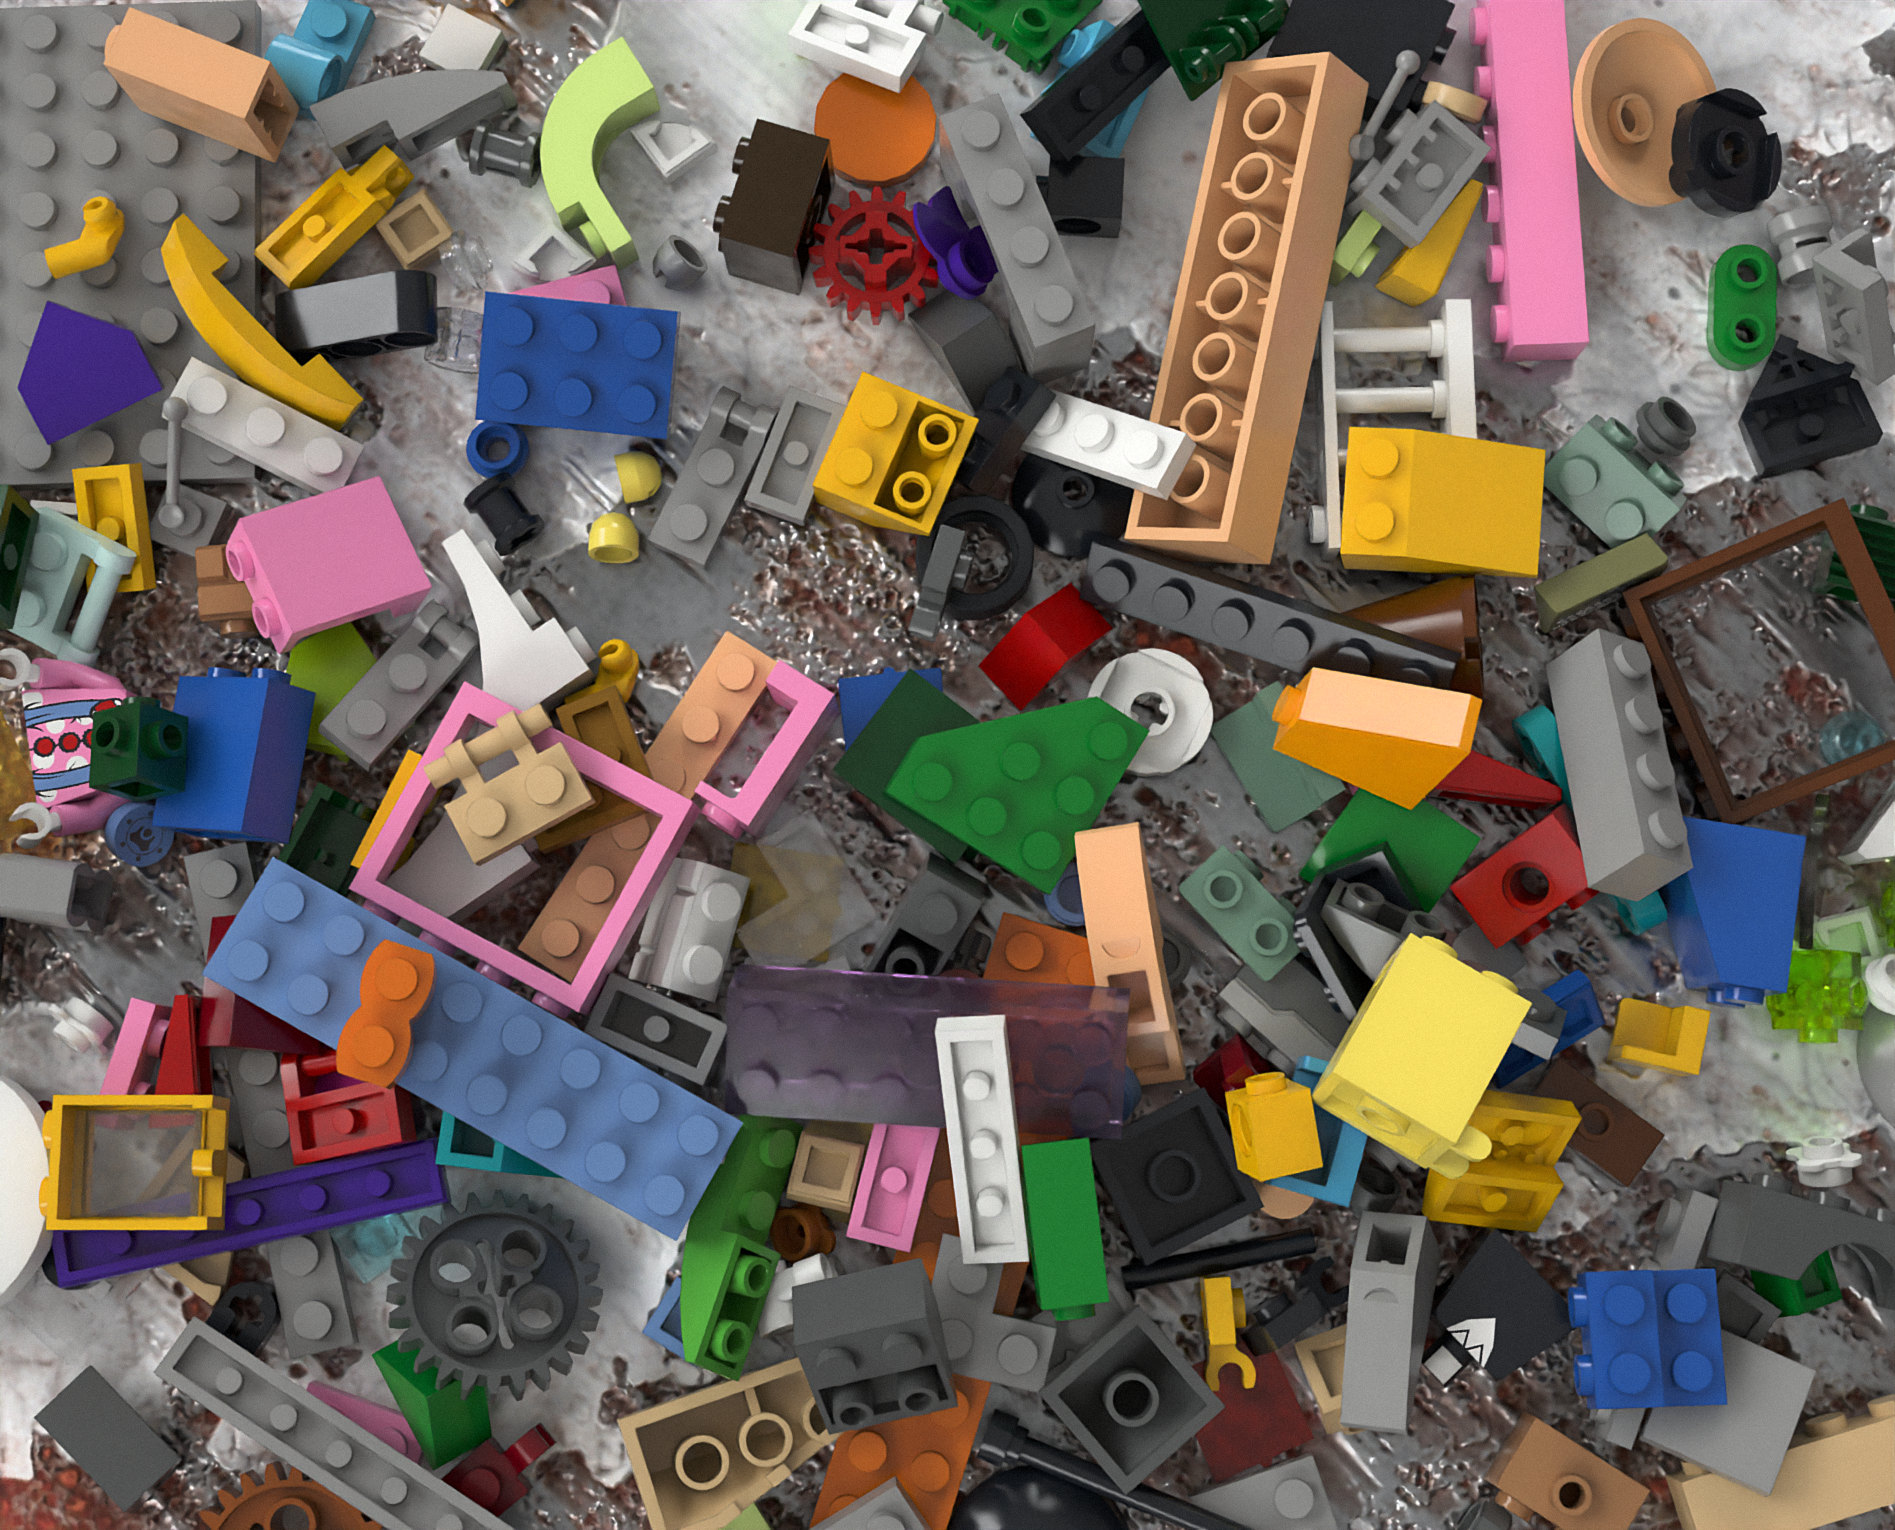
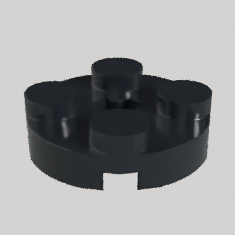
M1725 88L1684 103L1679 107L1671 142L1673 164L1669 170L1671 188L1678 196L1689 197L1699 209L1710 215L1726 218L1753 210L1759 201L1768 199L1776 190L1781 175L1782 151L1777 132L1767 135L1765 126L1759 118L1767 114L1760 102L1744 91ZM1722 143L1725 152L1732 156V163L1730 164L1726 162L1723 156Z

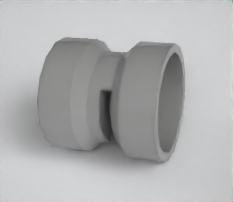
M1811 205L1780 214L1767 222L1766 226L1770 242L1779 247L1781 255L1777 269L1782 285L1796 286L1815 282L1812 258L1833 245L1829 232L1834 224L1827 205Z

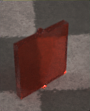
M1244 1341L1235 1346L1249 1357L1255 1367L1256 1380L1254 1387H1243L1241 1380L1242 1372L1237 1364L1227 1363L1223 1365L1218 1372L1219 1391L1213 1392L1226 1407L1195 1434L1216 1483L1257 1464L1268 1467L1272 1463V1457L1314 1439L1276 1352L1273 1351L1254 1357ZM1207 1358L1191 1365L1204 1382V1367Z

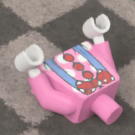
M6 648L1 650L0 660H8L13 663L17 674L13 680L0 677V690H12L23 682H29L32 688L23 690L21 693L37 803L30 802L20 805L11 815L9 821H17L21 818L30 819L36 823L38 833L21 835L16 841L17 845L24 849L36 847L49 832H52L56 837L104 829L111 814L119 806L131 800L89 788L93 713L121 706L123 699L137 697L138 695L126 690L119 678L90 666L47 658H35L30 663L26 654L18 649Z

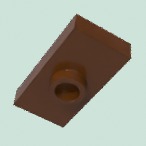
M1554 1058L1529 1093L1530 1096L1572 1101L1582 1119L1566 1146L1622 1187H1629L1665 1136L1561 1058Z

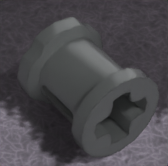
M481 119L474 131L469 152V170L471 174L482 176L488 171L517 178L520 180L521 186L532 188L536 184L541 171L540 145L542 133L532 132L529 136L496 129L493 121Z

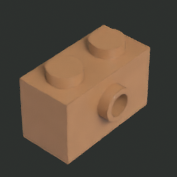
M1524 1411L1483 1478L1500 1489L1493 1501L1527 1523L1534 1512L1557 1525L1554 1530H1628L1651 1491L1537 1417Z

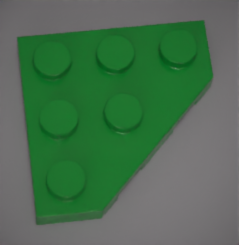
M1095 696L928 734L915 739L883 792L1043 894L1050 895L1076 853L1075 832L1090 830L1150 730Z

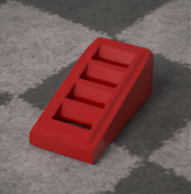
M1471 750L1470 754L1426 796L1545 812L1561 801L1562 788Z
M184 994L175 995L154 1095H215L212 1048L197 1046L201 996ZM150 1115L149 1129L195 1126L196 1115Z

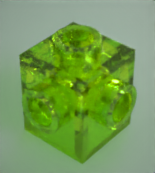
M1831 949L1792 951L1787 993L1766 997L1767 1009L1771 1015L1772 1030L1797 1031L1798 1043L1834 1044L1838 1043V1031H1863V1014L1868 1005V992L1865 982L1861 978V953Z

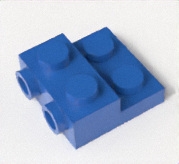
M1715 1268L1601 1271L1577 1274L1578 1287H1569L1568 1311L1571 1326L1573 1328L1581 1327L1583 1355L1574 1356L1573 1374L1577 1395L1587 1396V1409L1728 1405Z

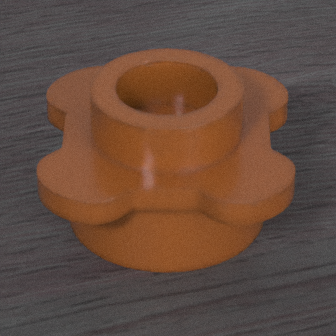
M797 1202L796 1205L790 1208L783 1206L776 1209L770 1227L771 1242L774 1249L781 1254V1257L787 1259L791 1265L818 1253L827 1255L834 1251L836 1235L833 1230L829 1229L827 1218L821 1212L822 1207Z

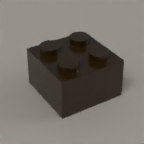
M757 118L751 138L742 136L738 142L732 164V173L738 175L732 196L722 195L714 216L713 232L719 233L718 251L724 255L729 275L799 296L810 264L809 248L815 246L817 242L813 228L816 223H823L836 183L830 139Z

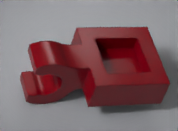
M541 1422L531 1428L506 1451H504L494 1437H491L441 1480L498 1518L533 1488L522 1471L557 1442Z

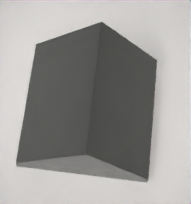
M1139 1304L1038 1391L1125 1495L1226 1407Z

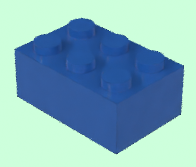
M485 291L475 420L660 439L669 438L681 312Z

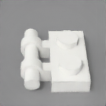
M809 0L788 33V51L900 94L926 50V33L933 36L939 33L944 13L925 6L924 0Z

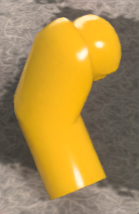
M99 196L87 201L83 207V219L86 224L79 239L44 250L47 265L55 279L98 267L110 261L126 229L124 214L116 208L113 200L108 197Z
M612 639L605 642L598 651V657L601 659L595 683L564 697L565 703H571L616 685L624 704H626L631 697L640 669L638 654L624 640Z

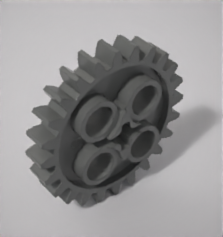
M495 1190L491 1206L482 1207L475 1193L470 1192L468 1193L466 1210L459 1213L450 1202L443 1203L441 1224L427 1216L420 1218L419 1232L423 1240L407 1235L403 1238L401 1251L408 1259H393L390 1275L400 1282L387 1286L386 1302L399 1305V1307L389 1312L388 1325L389 1328L393 1329L408 1328L399 1337L397 1349L399 1353L415 1349L420 1350L414 1362L413 1371L416 1374L422 1373L432 1366L438 1368L435 1389L440 1391L455 1378L461 1381V1400L466 1401L472 1394L475 1386L478 1385L484 1386L488 1403L494 1404L500 1386L508 1385L516 1401H521L525 1392L526 1380L531 1379L544 1392L548 1390L551 1381L549 1367L567 1376L571 1372L573 1360L568 1351L585 1355L590 1340L582 1331H596L600 1318L599 1314L588 1309L600 1305L603 1297V1289L588 1285L598 1278L600 1265L593 1262L580 1263L587 1256L591 1243L588 1239L569 1243L568 1239L572 1233L574 1221L569 1219L555 1227L550 1224L552 1204L548 1203L535 1215L528 1212V1194L523 1193L517 1200L514 1208L505 1207L502 1191ZM479 1243H485L489 1248L496 1294L498 1297H506L502 1318L511 1342L514 1344L511 1349H506L501 1344L494 1297L492 1294H484L488 1273L483 1257L476 1247ZM520 1248L528 1251L534 1257L535 1262L526 1267H517L507 1262L503 1254L508 1250ZM458 1263L465 1266L470 1271L471 1276L462 1282H452L442 1277L438 1270L446 1264ZM536 1308L544 1311L550 1317L552 1323L544 1328H532L521 1321L519 1314L526 1309ZM463 1324H474L480 1326L486 1332L487 1338L478 1344H467L461 1342L453 1331Z

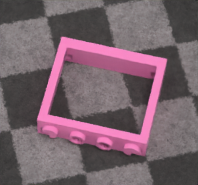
M464 681L348 889L367 898L362 906L363 908L397 926L402 917L423 928L418 939L453 958L457 949L460 948L480 960L475 971L499 985L509 989L516 978L536 989L537 992L531 1002L565 1020L571 1009L589 1016L599 999L610 972L613 973L701 810L693 801L553 727H549L531 737L539 753L562 742L582 777L661 818L571 985L386 886L385 883L438 790L429 781L423 767L444 756L443 748L459 739L465 741L475 721L493 729L498 726L497 718L512 710H515L517 715L522 713L517 708Z

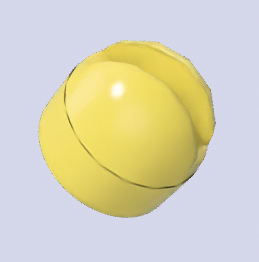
M631 451L614 455L625 504L645 500L656 493L661 485L662 473L658 462L653 456L644 451Z
M610 512L602 514L592 524L588 541V555L596 561L611 564L627 563L637 559L639 556V534L634 523L621 513Z

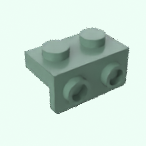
M1596 414L1545 465L1543 485L1613 549L1645 533L1652 538L1682 508L1688 499L1680 491L1684 487L1680 477L1663 462L1656 460L1651 464L1634 448L1638 444L1637 438L1624 424L1613 417L1605 421Z
M1222 845L1178 887V892L1262 981H1269L1300 952L1293 934L1294 915L1297 908L1284 896L1276 900L1259 882L1264 877L1262 872L1243 852L1237 849L1232 854Z

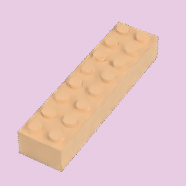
M1331 52L1225 63L1149 419L1151 422L1187 433L1197 446L1167 500L1134 489L1124 539L1141 548L1189 562L1269 565L1271 563L1354 160L1349 153V143L1354 135L1359 134L1369 83Z

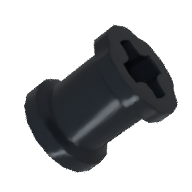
M502 472L485 480L472 490L463 502V505L470 514L477 513L495 537L494 548L500 556L514 553L530 543L542 532L545 523L539 514L531 515L513 490L515 481L509 472Z

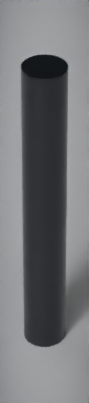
M1309 1227L1163 1257L1147 1266L1141 1262L1121 1266L1125 1290L1129 1292L1316 1253V1245L1312 1229Z

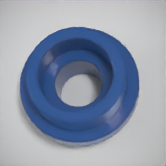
M483 421L470 433L466 444V454L473 469L486 479L502 472H509L514 477L525 467L529 459L530 446L525 433L517 424ZM496 442H506L510 446L508 455L502 460H492L489 458V449Z

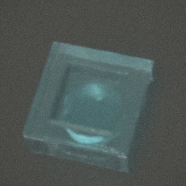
M402 1214L328 1230L364 1284L371 1283L389 1270L393 1259L406 1258L401 1251L405 1235L418 1238Z

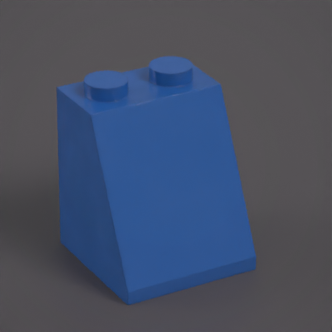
M1682 816L1687 828V841L1693 868L1657 889L1667 910L1668 918L1666 923L1686 988L1688 990L1706 992V1003L1710 1005L1745 1009L1746 1005L1762 1006L1764 997L1787 993L1806 836Z

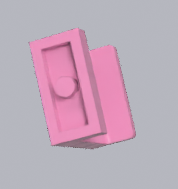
M380 476L239 518L226 546V558L233 576L238 581H245L254 601L252 603V614L257 629L264 638L271 637L278 654L291 651L297 641L305 636L387 609L391 610L394 618L416 611L432 588Z
M780 659L765 682L773 701L790 711L791 714L736 797L729 798L702 780L694 790L704 804L700 813L707 817L706 820L735 840H738L744 831L757 840L759 839L840 715L835 694Z

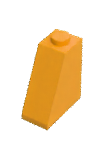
M1313 667L1295 688L1287 685L1279 696L1272 714V720L1279 723L1272 749L1412 810L1470 754L1482 699L1470 694Z

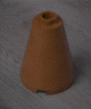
M1475 574L1457 575L1340 613L1461 653L1451 691L1470 694L1484 700L1483 655L1478 620L1479 605Z

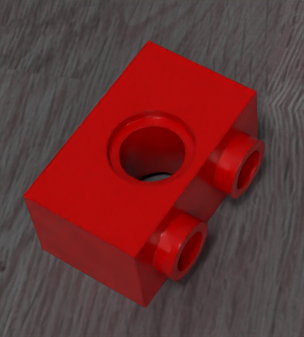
M1565 803L1466 872L1450 886V889L1496 950L1512 938L1522 947L1552 925L1546 915L1565 902L1574 911L1601 892L1588 888L1575 816ZM1533 867L1540 870L1548 880V894L1536 895L1529 892L1522 884L1520 877L1521 869Z

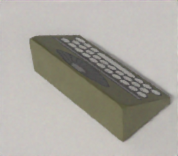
M1645 533L1535 585L1534 591L1541 630L1546 635L1624 598L1622 592L1661 576L1668 566L1667 555Z

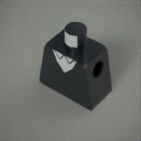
M1483 1227L1475 1235L1434 1293L1430 1319L1443 1334L1423 1352L1421 1364L1445 1388L1471 1362L1485 1377L1497 1382L1576 1329L1570 1323L1568 1303L1496 1228Z

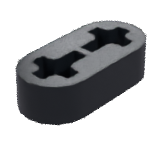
M261 1280L246 1281L234 1285L222 1296L205 1323L258 1358L281 1322L276 1290L271 1284ZM258 1294L263 1299L258 1309L266 1317L263 1322L254 1321L248 1323L239 1335L234 1329L242 1319L244 1311L237 1306L239 1299H251Z

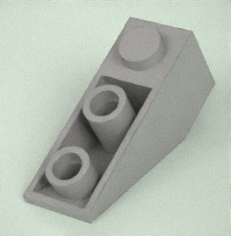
M1362 1211L1350 1269L1340 1416L1342 1427L1408 1435L1442 1255L1427 1216Z

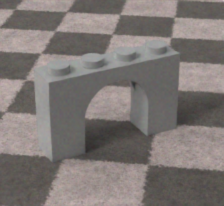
M997 93L940 115V169L947 186L952 190L956 204L965 222L977 218L986 236L1008 301L1010 312L1009 336L1025 374L1046 384L1089 367L1096 324L1000 94Z

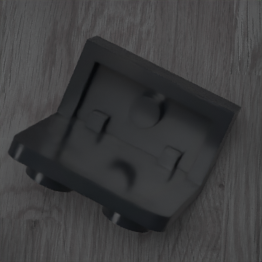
M1387 841L1319 869L1294 915L1293 934L1300 951L1306 957L1313 958L1324 978L1323 986L1328 1002L1337 1013L1343 1012L1350 1025L1374 982L1357 966L1338 943L1320 913L1338 878L1350 884L1362 883L1371 886L1379 891L1386 901L1410 912H1425Z

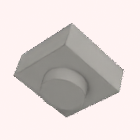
M180 484L179 503L184 507L186 517L179 527L170 529L163 526L158 517L159 510L166 503L165 490L149 526L151 542L195 559L196 547L218 544L233 507L227 502Z

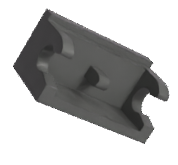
M89 1365L34 1417L125 1513L134 1514L181 1466L179 1462L182 1458L171 1449L92 1365Z

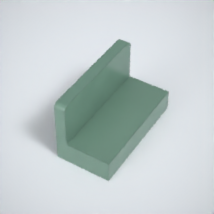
M1279 681L1256 693L1251 702L1214 723L1210 730L1214 741L1268 828L1273 833H1279L1337 798L1346 790L1339 778L1272 749L1279 723L1272 720V714L1277 700L1284 690Z

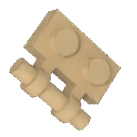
M541 703L518 715L515 710L508 712L496 719L497 727L467 743L462 739L457 740L443 748L444 756L423 767L435 789L444 786L456 778H459L467 793L444 805L474 864L478 866L489 862L596 803L566 746L562 742L553 745L541 753L538 752L531 737L553 726ZM512 749L519 765L487 782L479 766Z

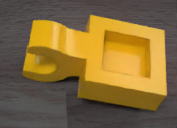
M1225 1274L1199 1277L1204 1341L1207 1346V1362L1204 1367L1205 1382L1212 1391H1219L1218 1372L1220 1368L1227 1363H1235L1241 1369L1243 1387L1253 1388L1256 1380L1255 1367L1249 1357L1235 1346V1328L1246 1327L1242 1288H1231L1230 1276Z

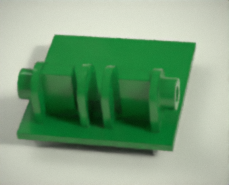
M943 0V4L950 8L948 15L951 18L958 19L975 33L978 31L977 37L982 41H985L995 32L996 36L993 40L992 48L998 52L1009 43L1005 55L1020 65L1021 70L1025 73L1033 70L1038 75H1041L1053 60L1054 55L1050 51L1103 2V0Z

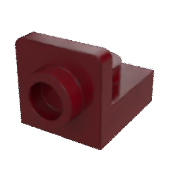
M1237 1032L1193 1070V1079L1200 1088L1205 1087L1209 1097L1228 1115L1225 1092L1246 1088L1245 1079L1248 1077L1277 1071Z

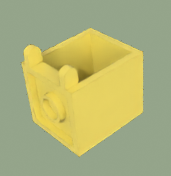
M1410 933L1380 971L1311 1094L1312 1103L1424 1169L1430 1167L1449 1179H1458L1468 1171L1469 1161H1482L1491 1152L1492 1144L1489 1137L1467 1123L1532 1003L1517 995L1518 988L1507 978L1491 971L1479 973L1457 960V952L1443 941L1430 936L1419 938Z

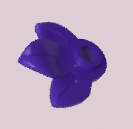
M945 186L929 199L927 205L921 202L913 205L914 225L923 245L937 260L938 276L944 287L963 299L973 300L986 291L988 283L993 280L994 275L999 271L981 225L969 228L956 204L951 188Z

